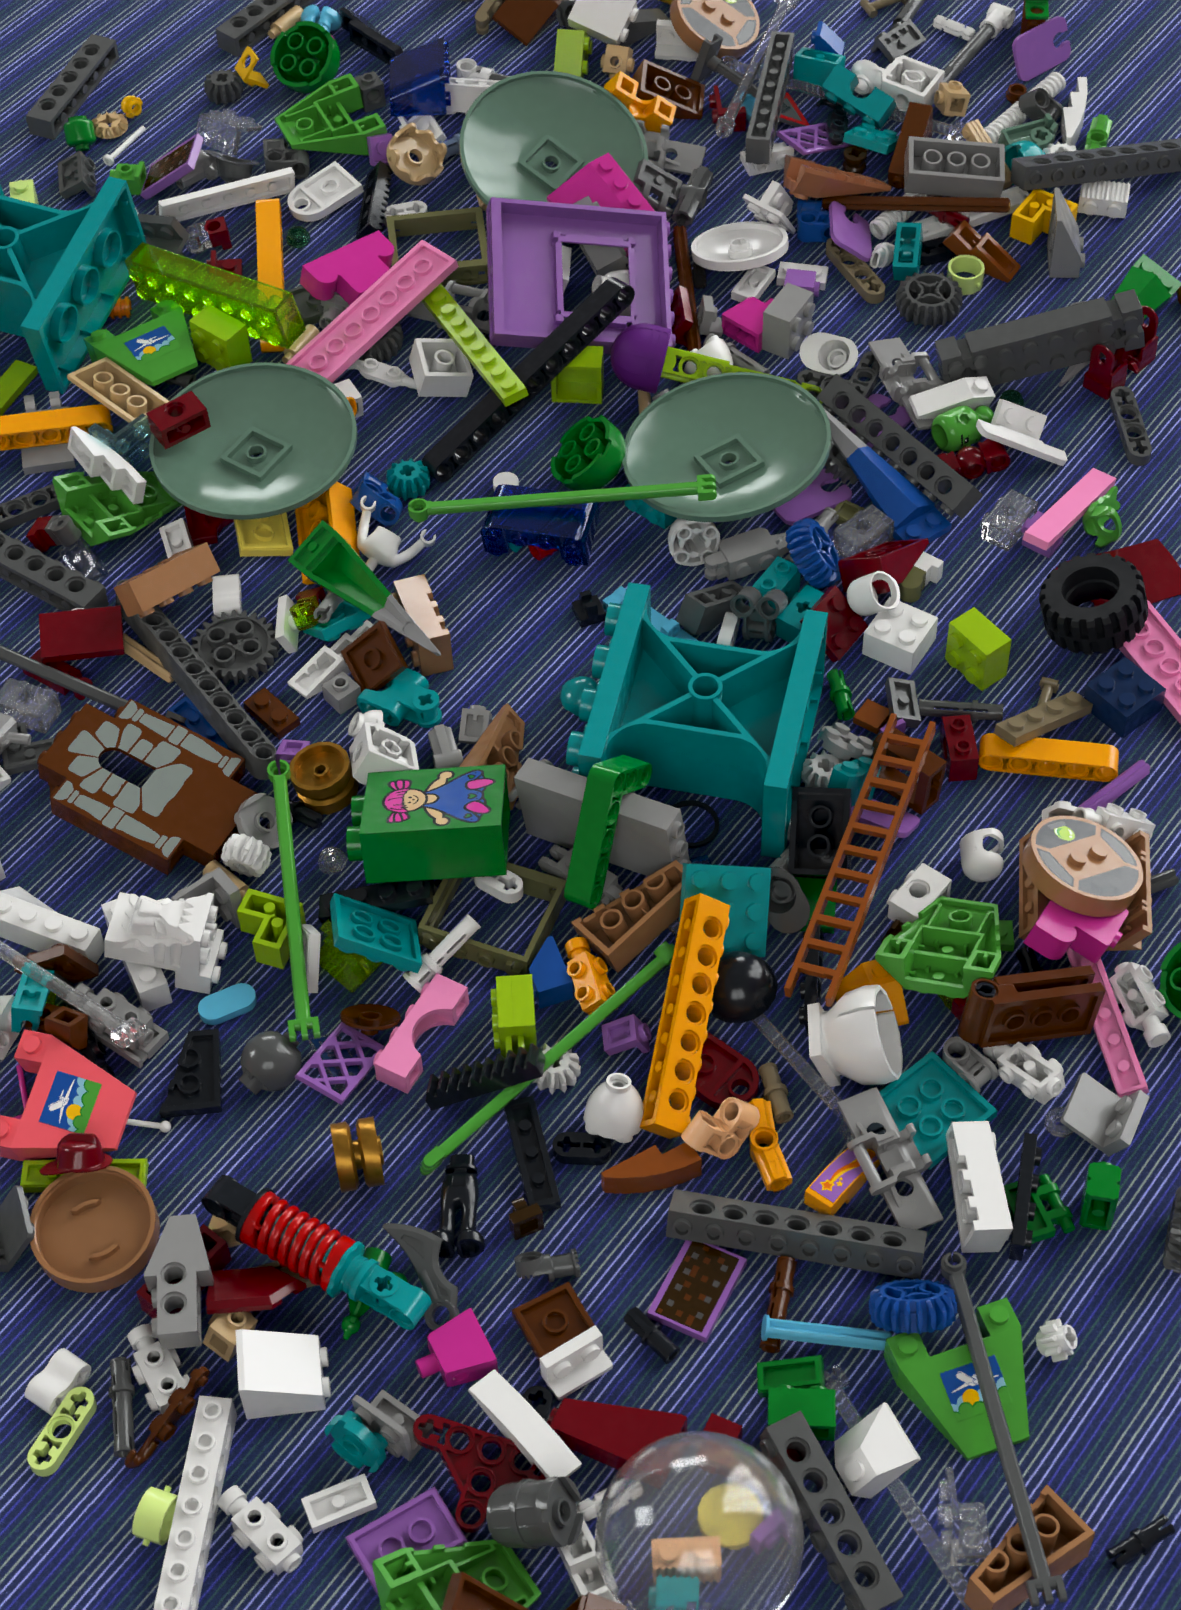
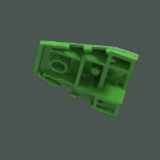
M154 471L138 472L147 481L143 503L133 504L122 490L112 491L101 476L90 477L84 476V472H73L55 476L52 480L62 515L70 516L75 526L80 529L81 537L90 546L112 542L132 535L182 504L163 489Z
M940 896L920 911L919 918L913 923L907 921L902 925V931L897 935H888L877 950L875 960L907 990L964 999L968 996L972 982L980 978L992 979L1002 961L998 904Z
M495 1540L464 1542L463 1546L445 1548L444 1544L433 1545L432 1549L414 1551L413 1547L402 1548L378 1558L372 1563L381 1610H442L451 1575L459 1572L468 1574L527 1609L541 1596V1592L512 1548L504 1547Z

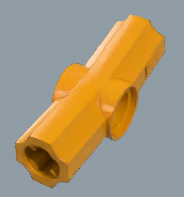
M763 1098L752 1099L748 1103L758 1108L760 1119L757 1126L748 1136L750 1157L758 1167L766 1190L778 1192L792 1184L793 1178L778 1144V1133L775 1131L771 1102ZM759 1144H768L769 1146L761 1147Z

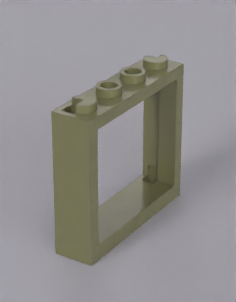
M482 207L386 216L388 238L394 246L392 266L399 261L396 237L477 229L481 259L457 261L458 268L441 284L445 288L450 280L465 286L488 283L487 240ZM485 271V274L479 275L478 272Z
M507 862V870L522 879L523 894L550 902L524 956L468 939L453 957L458 959L465 958L477 962L486 968L493 967L505 971L509 975L529 974V967L546 938L549 937L566 902L564 898L566 880ZM463 878L442 880L433 897V904L428 906L417 927L419 943L427 949L433 950L450 933L437 928Z

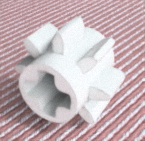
M1060 1318L1046 1321V1325L1040 1326V1332L1036 1335V1345L1039 1352L1045 1357L1051 1356L1053 1362L1067 1360L1069 1355L1074 1354L1073 1349L1077 1347V1335L1072 1326L1068 1324L1062 1325Z

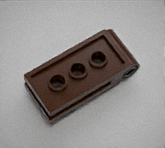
M1091 965L996 976L993 981L985 978L976 979L971 984L957 1032L964 1041L979 1044L980 1048L1016 1044L1018 1041L1024 1043L1087 1035L1092 1031L1106 990L1101 982L1092 983L1095 972Z

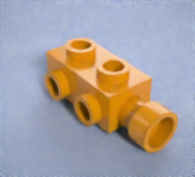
M575 937L565 944V950L570 959L567 962V974L572 978L575 987L574 995L580 1002L582 1011L590 1015L616 991L609 982L606 973L608 972V967L604 960L590 953L591 950L586 938Z

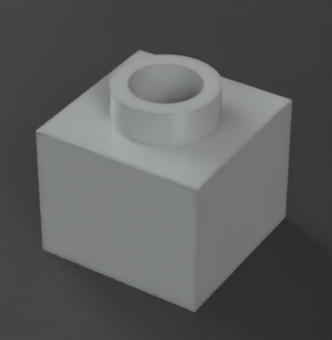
M344 671L322 684L324 700L340 715L357 704L356 700L361 694V688Z

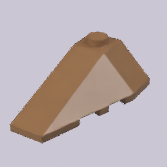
M508 703L503 705L459 767L505 764L509 794L516 786L514 777L522 767V764L518 762L519 751L523 749L525 723ZM517 798L513 802L509 801L510 811L513 809Z

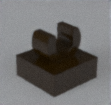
M524 1197L511 1201L514 1209L512 1210L513 1213L508 1214L510 1231L515 1240L544 1229L543 1212L538 1203L528 1206Z

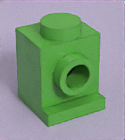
M139 161L138 165L117 163L116 169H111L109 176L126 180L131 195H140L147 176L144 161Z

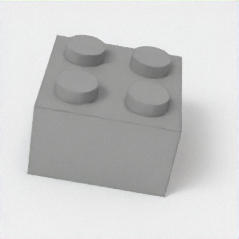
M788 282L763 312L762 350L789 359L794 351L797 352L800 349L802 341L806 336L811 335L814 329V323L812 322V315L815 310V304L813 303L814 292Z

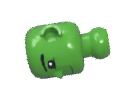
M961 405L939 414L933 419L931 424V433L935 444L942 451L950 453L951 451L956 452L963 447L977 443L982 437L976 428L977 420L980 419L991 424L994 415L993 411L984 405L978 406L974 410L969 406Z

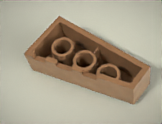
M205 542L171 555L170 558L162 560L157 565L142 571L141 574L133 576L115 586L114 590L127 617L138 614L142 618L155 612L154 606L159 605L161 608L174 602L173 596L178 594L179 597L193 592L192 586L197 584L198 587L212 582L211 576L220 572V569L208 543Z
M1046 1485L1040 1492L1037 1500L1030 1505L1051 1576L1064 1574L1088 1557L1095 1532ZM1018 1523L1009 1529L1003 1541L997 1548L991 1551L969 1578L964 1602L971 1610H1012L1029 1598L1026 1590V1581L1033 1580L1034 1578Z

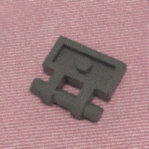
M642 159L638 163L633 182L641 186L639 191L655 211L666 212V217L669 218L673 213V209L667 206V202L673 204L677 201L683 181L646 159ZM651 192L657 195L658 200L649 196V193Z

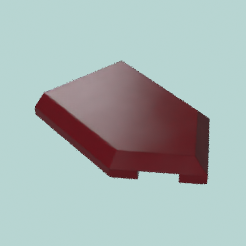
M272 1266L211 1271L214 1285L208 1286L206 1310L207 1314L272 1310L283 1303L282 1299L292 1292L294 1294L300 1293L307 1288V1285Z

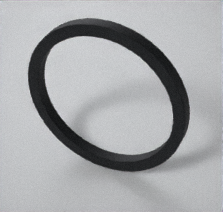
M685 800L672 805L676 808L685 806L700 807L709 812L714 819L715 827L710 836L699 842L688 843V849L705 846L716 837L719 830V818L714 809L709 805L696 800Z

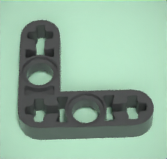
M868 351L862 356L850 380H845L866 398L871 395L880 378V365L872 351ZM803 370L797 376V383L801 385L803 382L818 387L821 384L820 388L823 390L834 376L814 370ZM868 377L871 380L864 382L860 381L859 378ZM810 391V393L817 398L818 394L814 391Z

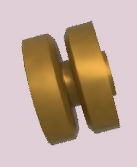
M317 742L304 747L291 760L290 779L297 792L299 801L303 802L305 807L320 814H332L341 811L351 804L352 796L357 795L359 783L353 778L351 762L347 751L340 745L332 742Z
M374 1117L357 1120L356 1131L358 1139L352 1140L350 1126L346 1121L330 1124L341 1193L358 1189V1169H363L365 1183L369 1188L385 1185L382 1165L385 1163L380 1136L376 1135Z

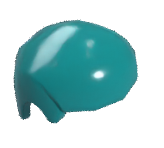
M578 676L567 681L562 686L560 694L563 708L578 717L584 688L597 687V682L586 676Z

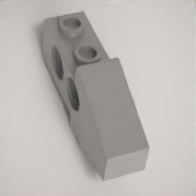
M196 1214L169 1216L144 1272L148 1291L151 1292L152 1306L157 1308V1318H152L151 1320L152 1336L159 1339L162 1350L202 1346L201 1287L214 1285ZM174 1279H182L177 1284H169ZM182 1308L180 1312L170 1314L173 1309Z

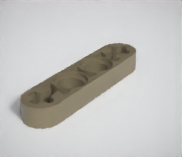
M829 238L826 241L825 253L828 259L866 302L871 304L882 302L885 298V285L866 262L839 247ZM845 261H852V262H854V264H852V265H847V264H844L843 262H845ZM864 275V276H866L867 278H866V279H858V278H856V276Z

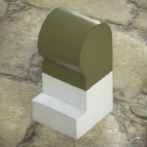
M923 551L904 581L899 584L900 599L908 603L919 600L922 590L929 581L937 584L942 578L944 561Z

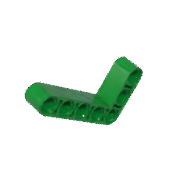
M620 755L598 762L591 767L586 781L564 890V898L567 901L590 909L598 906L603 894L622 797L625 794L646 787L652 775L651 763L627 755Z

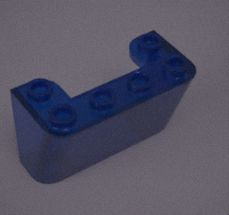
M444 36L390 58L389 97L391 117L447 115L446 106H451L450 91H446L445 84H450L449 77H451L449 41H444Z
M501 484L496 487L493 497L561 491ZM599 503L487 511L480 532L484 551L500 556L509 551L510 543L516 546H538L544 550L560 549L561 557L568 565L588 566L600 512Z

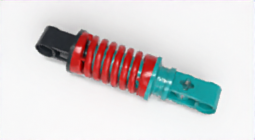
M221 1175L201 1199L203 1207L210 1214L236 1227V1241L241 1244L245 1243L253 1249H258L261 1254L268 1255L271 1260L278 1261L280 1265L288 1267L293 1273H299V1276L303 1279H309L313 1285H321L322 1290L327 1292L332 1298H335L343 1291L349 1295V1299L354 1302H363L406 1330H413L432 1304L431 1298L425 1291L380 1267L378 1261L374 1259L369 1260L364 1257L365 1245L363 1243L355 1241L346 1235L341 1236V1233L336 1229L330 1231L329 1225L326 1223L320 1224L319 1219L315 1217L310 1218L309 1213L305 1211L300 1212V1209L295 1205L289 1207L287 1200H279L280 1197L276 1196L274 1191L268 1187L256 1194L239 1184L234 1178L228 1175Z

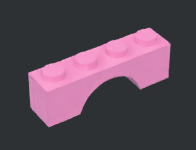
M436 973L431 982L425 983L421 990L420 998L415 1005L411 1004L409 1006L404 1021L399 1027L396 1026L393 1029L388 1044L384 1049H380L374 1057L373 1065L377 1080L406 1094L409 1093L423 1072L421 1054L415 1048L418 1038L425 1031L441 1025L454 1026L469 1005L468 987Z

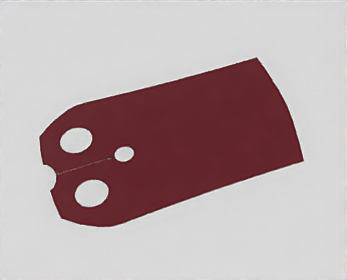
M1158 538L1103 552L1111 554L1112 557L1120 556L1126 562L1129 561L1136 566V569L1140 571L1143 577L1146 597L1151 604L1181 595V568ZM1098 599L1091 601L1094 603L1095 607L1108 602L1109 600Z

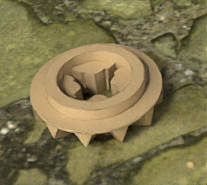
M106 111V114H98L97 118L92 119L95 135L99 138H116L124 134L128 129V121L125 119L124 114H117L116 111L112 113Z

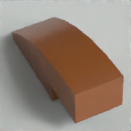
M965 220L958 224L943 241V244L957 256L972 255L979 258L984 263V273L1007 283L1011 281L1021 267L988 233L981 237Z
M686 1142L663 1154L654 1145L601 1172L602 1190L604 1193L630 1194L656 1191L679 1185L702 1175V1159L696 1150Z

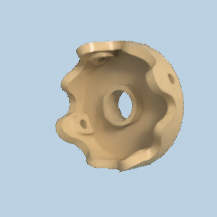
M409 123L397 131L389 141L386 150L387 161L391 170L402 181L411 185L422 186L435 180L444 169L443 160L447 153V146L445 143L437 142L431 130H418L415 123ZM410 153L415 154L418 157L419 162L413 161L410 157Z

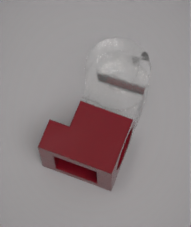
M224 216L199 222L185 229L190 234L186 241V248L191 253L199 254L208 248L222 245L223 250L233 248Z

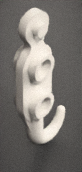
M373 358L358 359L348 368L357 369L364 378L386 384L392 388L405 386L417 389L414 379L407 376L400 368L384 364Z

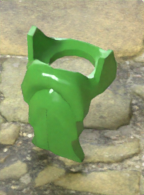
M1117 486L1111 487L1103 497L1093 502L1082 518L1084 531L1088 535L1098 537L1095 546L1103 548L1111 542H1116L1122 534L1121 519L1116 510L1120 509V503L1116 500ZM1109 518H1111L1116 525V529L1114 531L1108 530L1104 527V523Z

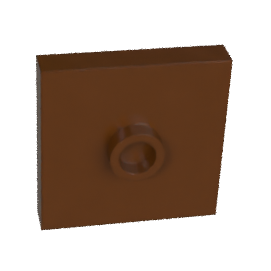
M378 621L340 651L355 682L360 686L361 692L365 689L380 690L408 668L384 621Z
M569 1281L512 1309V1316L539 1362V1358L595 1326Z

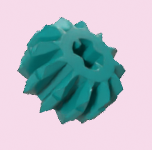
M412 457L409 461L401 459L399 464L392 463L391 469L387 470L386 478L389 492L398 498L402 497L404 501L408 498L416 499L417 495L425 496L426 490L429 489V471L427 466L422 464L421 460L414 462Z

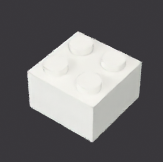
M415 338L409 362L418 396L467 397L474 376L470 361L452 339Z
M891 597L885 602L884 607L889 606ZM900 601L896 608L878 612L867 627L863 637L862 654L911 675L936 639L938 617Z

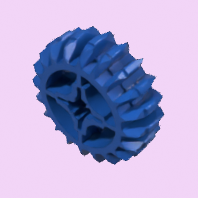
M805 518L793 523L786 531V542L788 543L787 548L790 551V557H792L799 573L803 575L804 580L817 589H823L835 584L841 577L838 561L841 559L838 556V550L835 549L834 542L829 538V534L825 532L824 527L820 526L812 518Z
M917 1278L915 1280L905 1279L901 1281L894 1280L891 1283L885 1282L882 1285L876 1286L870 1292L869 1314L871 1315V1322L885 1331H894L896 1334L900 1332L921 1334L922 1332L932 1333L934 1330H943L956 1321L958 1310L954 1294L955 1290L951 1289L947 1284H942L939 1281L932 1282L930 1279L919 1280Z

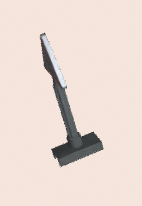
M716 33L713 36L712 42L707 39L703 40L690 79L701 82L710 77L712 71L718 72L756 98L758 87L726 66L724 61L717 57L724 38ZM786 92L779 122L795 127L808 126L809 123L791 95Z

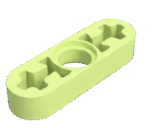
M76 1387L70 1390L30 1448L27 1460L34 1474L46 1477L55 1473L96 1412L97 1403L90 1389ZM85 1398L87 1405H80L76 1410L74 1403L76 1401L82 1402ZM74 1414H75V1417H76L77 1421H75V1420L72 1418V1416H73ZM67 1424L71 1426V1432L67 1437L56 1438L53 1436L54 1430L59 1425ZM48 1441L53 1445L51 1449L49 1447ZM48 1454L51 1460L49 1462L43 1461L39 1464L37 1458L39 1456L45 1457Z

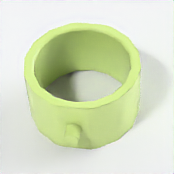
M958 255L950 260L947 276H952V281L958 282L962 295H972L982 288L985 271L984 263L972 255ZM968 272L976 276L964 278L957 276L956 273Z
M165 1486L164 1490L150 1487L146 1490L138 1504L134 1515L132 1533L134 1536L144 1539L142 1543L144 1546L148 1547L150 1542L163 1546L169 1539L178 1495L170 1493L172 1488L169 1486Z

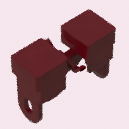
M1142 306L1143 323L1144 315L1149 317V326L1145 323L1141 324L1144 330L1145 347L1126 352L1124 348H1119L1115 350V355H1113L1107 347L1096 344L1091 351L1089 370L1084 374L1083 387L1108 400L1112 389L1125 385L1127 368L1137 374L1155 359L1158 336H1156L1158 316L1148 306ZM1100 353H1103L1106 359L1100 360Z

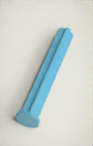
M764 1314L761 1326L762 1341H767V1338L881 1351L885 1349L886 1338L892 1337V1333L889 1331L769 1318L768 1314Z

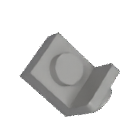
M703 295L697 313L699 333L706 336L714 333L721 337L723 334L722 321L720 317H717V307H714L713 296Z
M470 705V709L462 708L459 743L476 744L490 725V722H492L490 710H486V707L481 705Z

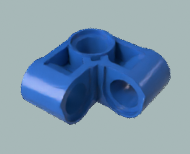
M798 199L797 238L800 241L826 243L831 238L829 212L821 211L822 201Z
M366 471L354 490L355 493L351 499V504L362 512L360 501L363 496H367L366 501L363 503L366 507H371L374 501H376V508L371 513V517L385 526L394 525L403 510L401 500L386 491L388 484ZM384 507L393 508L395 514L386 513Z

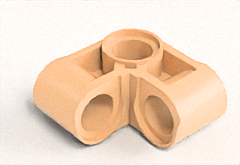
M729 1097L722 1102L714 1116L699 1110L681 1134V1138L690 1147L699 1152H705L724 1160L729 1159L739 1151L743 1142L759 1123V1110L752 1104L735 1097Z

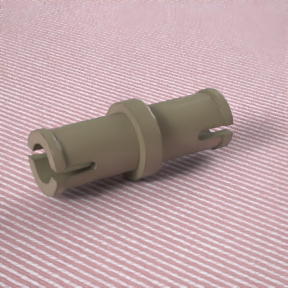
M770 1062L765 1063L758 1069L765 1088L763 1091L766 1101L771 1102L775 1122L779 1124L787 1123L794 1117L787 1098V1086L781 1081L777 1065Z

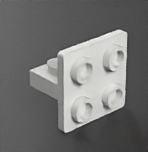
M657 19L655 59L697 61L699 53L683 42L676 33L671 20Z
M772 180L760 201L744 194L743 199L748 204L746 208L755 213V219L760 222L768 221L792 234L796 232V229L787 218L794 202L781 184Z

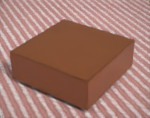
M867 699L854 715L853 723L878 734L880 728L889 720V709Z

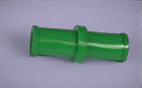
M832 669L826 675L831 689L829 696L831 701L835 703L838 719L847 721L855 715L851 703V689L846 686L843 671L841 669L839 671Z

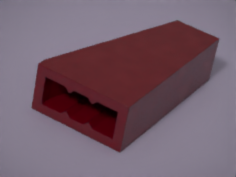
M568 1398L563 1399L559 1408H553L547 1424L569 1449L626 1474L635 1476L660 1488L687 1432V1417L682 1414Z

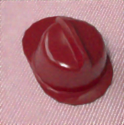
M70 1133L64 1136L58 1143L56 1160L44 1165L39 1172L45 1176L70 1172H94L111 1165L113 1159L110 1155L103 1152L101 1143L96 1135L90 1133Z

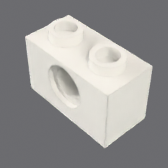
M922 863L916 871L911 870L908 873L903 886L899 890L895 889L890 894L887 900L889 905L888 918L892 921L897 919L902 923L907 921L913 923L919 918V912L940 896L950 897L952 880Z

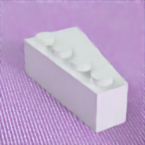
M989 1121L952 1122L946 1132V1141L962 1253L1000 1252L1004 1243L1009 1239L1013 1225L1001 1177L1000 1164L995 1150V1133L991 1132Z

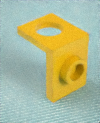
M247 46L234 69L247 85L252 87L257 85L267 89L269 84L262 74L253 71L259 58L251 47ZM250 56V64L245 68V60Z

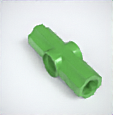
M1099 114L1092 119L1084 150L1107 147L1113 122L1107 115Z

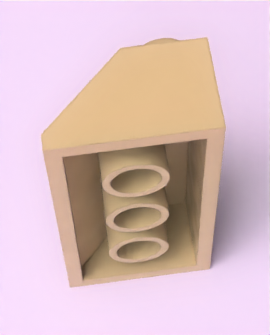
M107 357L67 375V379L149 436L151 435V430L146 413L169 402V400Z

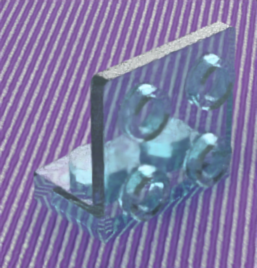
M145 414L138 416L114 435L110 430L104 429L96 423L88 428L90 435L117 452L133 467L150 456L149 442L151 431Z

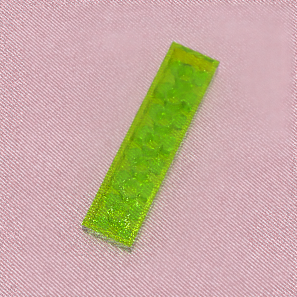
M143 242L124 261L128 274L137 289L136 292L143 300L159 303L163 300L172 299L182 307L183 313L195 316L210 304L246 324L248 335L254 339H261L274 346L278 345L289 349L306 330L292 292Z

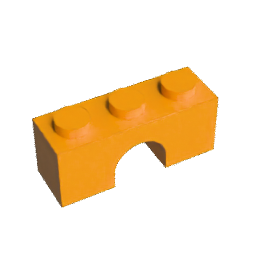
M619 71L604 85V89L618 98L628 108L636 121H644L647 131L661 133L662 124L670 127L673 123L676 106L659 95L652 100L639 99L636 97L639 82Z

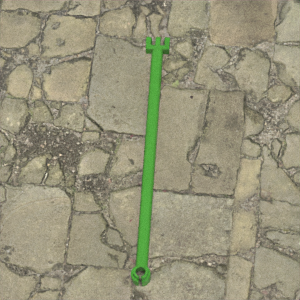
M713 474L697 475L696 482L433 502L416 498L409 502L408 512L410 518L419 523L427 520L429 515L689 495H698V501L714 500L717 497L716 477Z
M280 759L281 775L278 773L275 760L268 764L267 773L269 780L273 783L295 1008V1019L288 1020L290 1042H296V1031H301L302 1041L309 1040L308 1029H313L315 1039L321 1038L318 1016L311 1017L287 785L291 777V771L288 762Z
M664 941L653 952L656 955L654 960L545 1053L546 1060L543 1073L657 973L672 963L675 945ZM536 1079L507 1087L441 1145L436 1146L424 1157L419 1169L420 1173L425 1176L431 1174L442 1164L445 1158Z

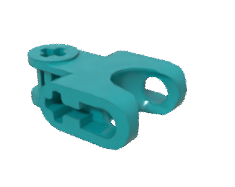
M409 668L387 683L388 689L383 691L365 689L356 700L362 713L370 710H382L383 722L394 727L398 726L403 719L423 728H432L442 720V711L438 707L440 704L439 695L434 690L428 689L429 682L422 674Z

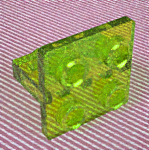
M327 920L320 927L326 938L323 940L324 945L320 948L319 966L350 993H353L383 962L375 963L368 960L365 956L356 953H344L337 947H334L332 923Z

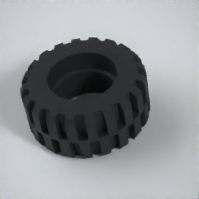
M1087 553V556L1084 557L1079 555L1072 557L1071 561H1064L1059 564L1057 570L1053 569L1041 585L1039 602L1045 630H1047L1050 639L1056 642L1057 645L1064 649L1068 647V650L1074 653L1082 651L1085 655H1093V652L1100 651V654L1107 653L1112 648H1115V650L1121 648L1124 642L1127 641L1129 643L1136 637V633L1142 630L1148 618V603L1143 577L1140 571L1136 569V566L1129 561L1126 562L1124 558L1117 555L1112 557L1109 553H1102L1101 555ZM1091 600H1109L1095 607H1078Z

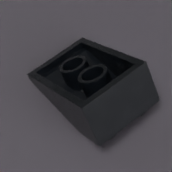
M792 787L788 872L794 877L827 879L852 815L851 789ZM846 854L841 868L851 870V855Z

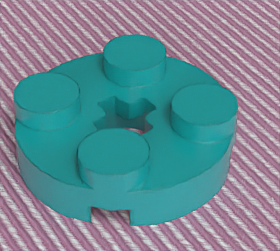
M348 1410L344 1415H336L325 1427L326 1437L331 1433L335 1440L331 1444L333 1449L352 1466L361 1469L363 1465L371 1467L368 1472L374 1473L386 1460L385 1449L388 1446L387 1440L377 1432L372 1433L362 1424L361 1418L356 1413Z

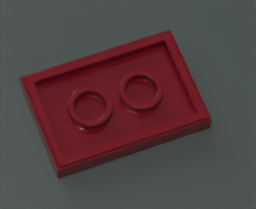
M121 605L39 614L42 663L125 655Z

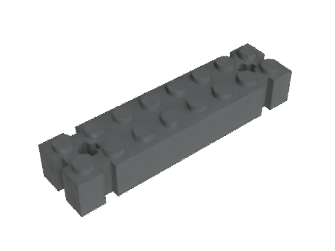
M1132 289L1114 294V299L1106 301L1104 297L967 332L964 333L965 338L956 340L952 336L936 340L934 342L939 362L940 380L947 384L964 377L987 376L990 385L995 386L1090 361L1092 348L1096 344L1107 347L1113 355H1115V350L1119 348H1124L1126 352L1145 347L1144 330L1141 324H1144L1143 308L1135 290ZM1100 353V358L1105 357L1103 353Z

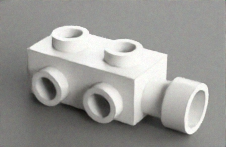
M1108 803L1106 808L1098 806L1095 813L1091 809L1078 807L1072 814V816L1084 818L1108 828L1124 841L1139 830L1148 833L1150 840L1156 826L1146 818L1147 814L1143 811L1131 808L1129 813L1124 812L1122 807L1112 803Z
M1133 962L1119 964L1114 969L1115 975L1109 978L1113 986L1112 990L1117 1003L1122 1004L1125 1010L1121 1013L1124 1022L1131 1028L1144 1031L1143 1036L1149 1047H1159L1167 1043L1171 1035L1166 1025L1161 1023V1021L1168 1017L1169 1013L1164 1005L1166 1003L1165 998L1152 982V973L1144 965Z
M1018 1041L1012 1047L1001 1045L983 1048L984 1055L997 1062L1001 1079L1007 1084L1012 1083L1021 1089L1023 1094L1030 1099L1034 1098L1045 1105L1053 1097L1058 1096L1066 1087L1063 1076L1064 1070L1061 1064L1054 1058L1048 1061L1044 1059L1038 1048L1033 1044L1025 1046Z
M143 1324L131 1330L127 1336L133 1350H137V1352L133 1353L136 1366L131 1369L139 1386L145 1383L149 1390V1393L145 1394V1398L151 1411L159 1410L160 1414H163L170 1405L168 1399L171 1394L179 1387L185 1389L190 1378L187 1374L181 1376L177 1367L182 1364L176 1350H162L160 1342H155L156 1338L152 1336L151 1325ZM171 1383H172V1384H173V1387H172L171 1389H169V1390H166V1389H168V1388L170 1387V1385H171Z
M237 1485L227 1489L219 1498L217 1505L226 1515L233 1516L231 1518L234 1530L232 1537L237 1544L244 1550L250 1546L257 1554L254 1557L256 1563L266 1573L272 1569L279 1576L284 1570L287 1573L294 1571L302 1562L301 1555L304 1553L302 1546L304 1539L298 1530L292 1525L286 1527L279 1520L281 1518L280 1513L270 1502L264 1504L257 1496L248 1502L246 1500L247 1495ZM257 1516L261 1518L258 1522L251 1523ZM280 1538L283 1541L282 1545L273 1546L275 1539Z

